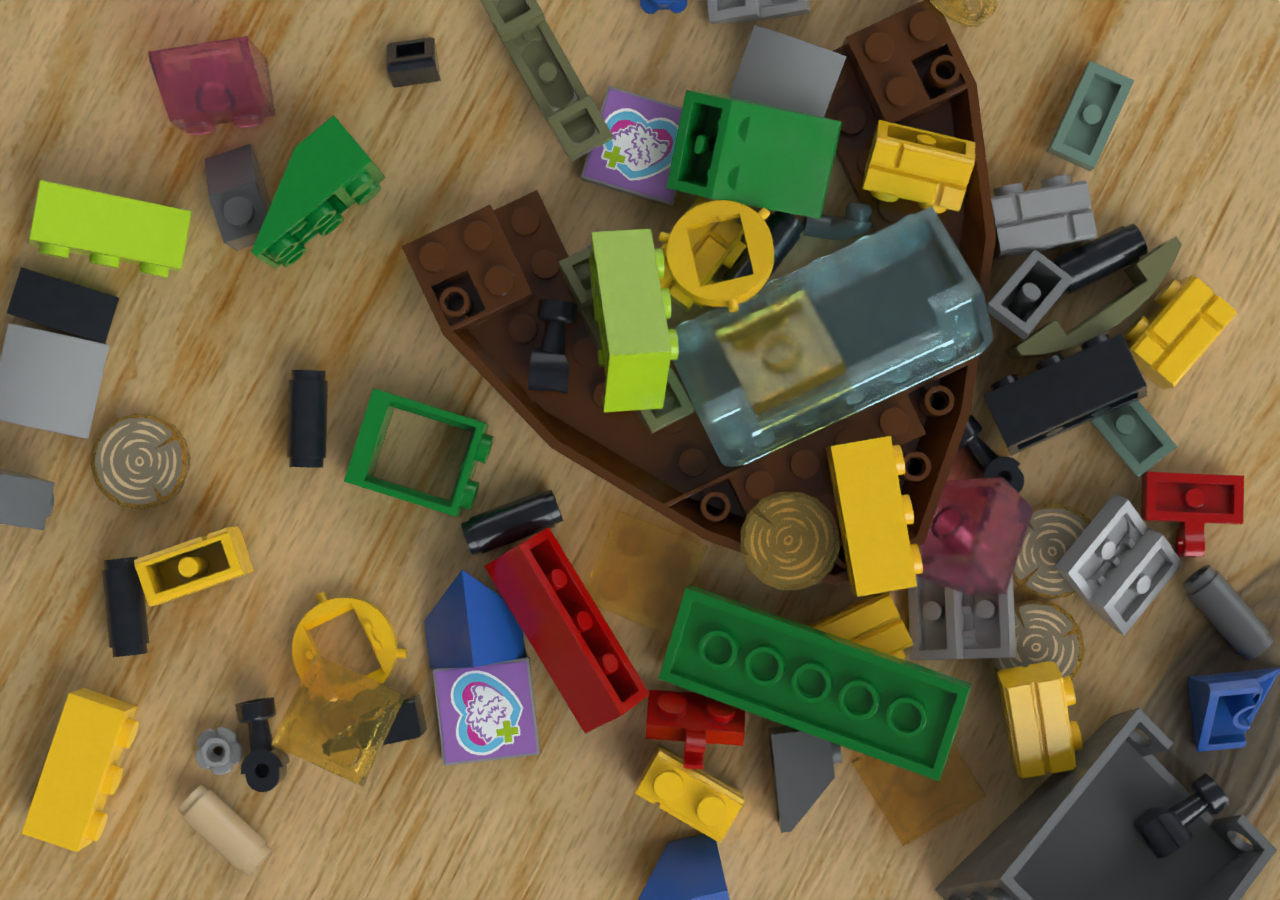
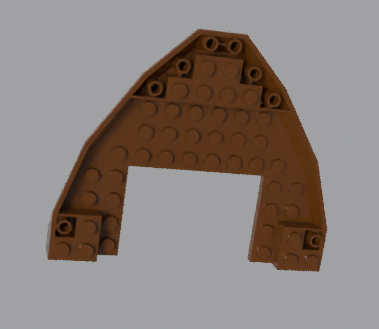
M923 0L847 36L841 47L833 50V52L847 57L824 117L842 121L836 155L859 203L869 204L872 208L869 222H872L871 228L878 242L757 298L747 305L739 307V310L736 312H728L679 335L678 359L670 360L669 368L672 367L695 409L694 413L652 434L645 428L634 411L604 413L602 396L604 395L606 380L605 368L599 367L598 350L578 311L576 321L573 324L566 325L565 357L570 366L568 394L555 391L528 390L533 347L541 348L546 322L539 320L537 317L539 300L552 299L574 303L558 267V262L569 256L538 190L493 210L490 204L402 246L443 335L552 449L704 540L748 555L744 547V537L746 534V524L750 516L756 514L772 524L759 511L758 508L771 498L786 495L804 497L816 503L824 511L832 525L834 546L826 566L819 574L811 578L833 586L848 581L849 577L826 447L891 436L892 445H900L904 457L905 474L898 475L901 495L909 494L913 508L914 524L907 525L910 545L917 544L918 547L923 545L971 413L985 317L984 309L987 303L996 240L977 83L942 10L936 5L937 0ZM879 120L975 142V163L959 212L946 209L944 213H932L922 209L918 202L902 198L895 202H886L872 196L870 191L862 189L865 166Z

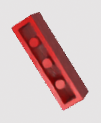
M549 527L484 566L584 733H588L624 715L650 695Z

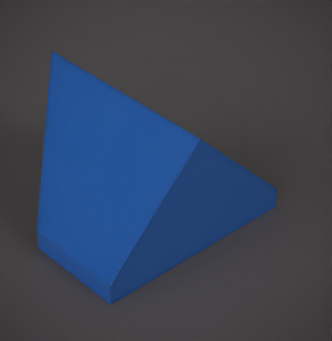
M461 570L424 620L430 669L473 668L526 657L523 630L503 597L464 570Z
M1280 667L1187 677L1194 745L1197 752L1245 747L1246 739L1244 735L1250 729V724L1277 678Z
M698 834L668 841L638 900H730L716 840L705 834Z

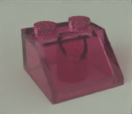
M248 36L148 52L149 61L169 120L179 129L186 130V133L189 135L208 134L216 130L215 125L234 122L235 127L257 126L263 123V117L276 115L267 58Z
M1003 477L946 481L926 541L923 545L919 546L923 573L916 574V576L964 594H1006L1034 509Z

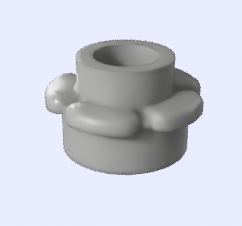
M230 728L207 729L200 734L196 741L198 749L195 751V759L202 769H210L211 773L215 775L229 773L233 768L232 766L241 761L243 747L237 734ZM216 746L222 748L223 752L221 755L215 754L214 748Z

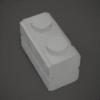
M1060 175L1042 180V188L1024 191L1022 183L995 188V197H991L996 234L993 260L1032 253L1035 249L1039 252L1083 244L1095 239L1097 232L1093 211H1091V200L1086 180L1071 183L1070 175Z

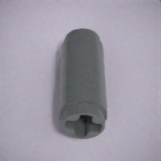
M1210 565L1198 569L1183 583L1187 596L1238 655H1242L1249 661L1261 655L1271 646L1274 639L1269 635L1268 628L1218 571H1214Z

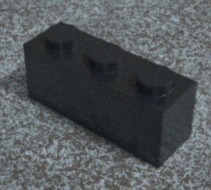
M1122 333L1112 338L1108 334L1093 337L1081 345L1083 351L1065 359L1062 354L1051 356L1035 366L1036 372L1020 379L1017 374L1009 375L990 386L992 391L984 394V398L1010 456L1147 396V385Z

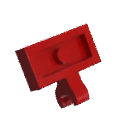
M1147 471L1142 474L1141 518L1143 521L1179 522V529L1175 540V552L1179 557H1204V524H1243L1244 476Z
M649 690L645 739L683 741V768L703 770L706 743L743 746L745 710L698 693Z

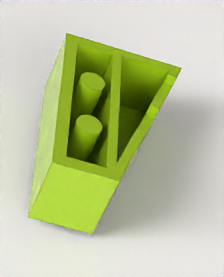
M40 180L29 246L39 248L38 253L58 258L68 259L69 253L89 256V263L104 267L119 268L120 262L140 265L139 273L168 278L169 270L178 272L182 269L192 211Z
M651 229L591 232L589 270L594 321L598 322L602 350H598L599 367L605 368L606 375L604 395L602 396L603 412L663 409L670 360H677L679 353L676 329H668L666 320L671 318L669 288H661L659 279L664 278L662 248L654 249Z

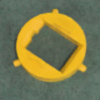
M729 200L709 201L695 206L686 212L677 221L670 234L661 232L659 241L667 243V261L673 280L678 288L687 297L700 304L712 307L728 306L729 312L738 311V304L757 294L766 284L773 269V239L764 221L770 215V212L763 207L757 213L744 204ZM740 218L753 274L700 287L687 230L706 226L708 223Z
M324 591L315 595L319 604L313 607L301 619L292 641L294 667L299 678L311 690L307 698L313 702L316 701L318 696L337 702H349L372 694L390 677L397 658H407V649L398 648L397 635L390 619L376 605L361 598L337 597L328 600ZM354 609L381 668L365 675V679L357 683L354 680L336 689L309 630Z

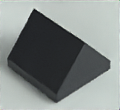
M434 38L394 42L387 45V71L394 88L441 81Z

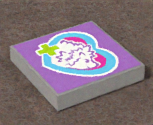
M608 86L600 114L614 139L588 152L581 180L673 208L678 190L666 187L682 108Z
M530 657L473 668L433 669L443 766L540 755L541 750Z

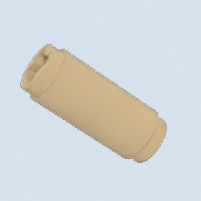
M203 785L196 788L178 808V811L184 816L183 819L239 872L242 870L247 876H250L272 852L266 845L267 841L211 789L207 790Z

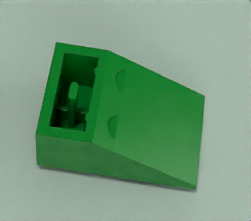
M686 90L666 188L710 199L729 200L748 206L765 207L769 210L820 219L842 121L709 91Z
M334 115L295 146L251 250L258 259L275 269L281 264L284 267H288L298 261L307 251V248L304 246L318 233L324 237L334 231L344 221V217L341 214L355 203L362 206L369 202L381 190L379 183L386 178Z

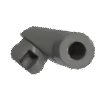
M849 202L846 205L845 217L822 214L821 218L818 219L805 216L803 236L839 241L865 234L872 222H869L872 208L869 204Z

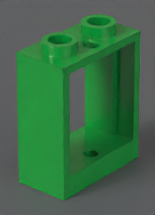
M373 388L344 482L459 517L462 514L463 508L471 510L479 488V482L472 480L478 462L486 464L494 436L487 434L489 424ZM394 408L472 432L450 500L373 476Z

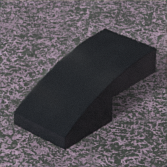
M21 267L6 313L105 344L119 298Z

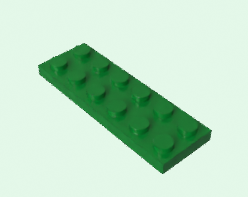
M693 585L685 588L658 679L936 781H940L972 686L971 683Z

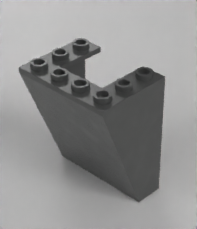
M1136 708L1111 716L1083 743L1082 750L1074 752L1077 766L1074 770L1053 773L937 886L935 891L944 900H1240L1277 849L1243 814L1214 819L1205 811L1187 827L1192 833V838L1182 849L1179 848L1167 857L1157 858L1140 832L1134 827V821L1146 812L1145 810L1152 807L1169 809L1191 796V794L1152 755L1168 750L1173 742L1140 708ZM1136 727L1141 729L1149 739L1142 737L1134 729ZM1234 831L1245 836L1252 845L1241 840Z

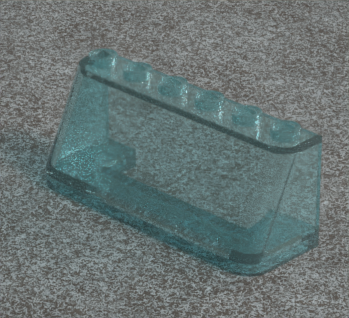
M931 206L916 214L908 215L899 222L872 235L861 237L853 244L828 256L817 258L809 265L790 274L769 281L753 297L738 304L739 310L736 312H729L728 306L718 307L695 319L680 323L673 328L677 331L679 346L678 359L673 360L721 463L728 467H738L978 356L990 345L993 333L983 290Z

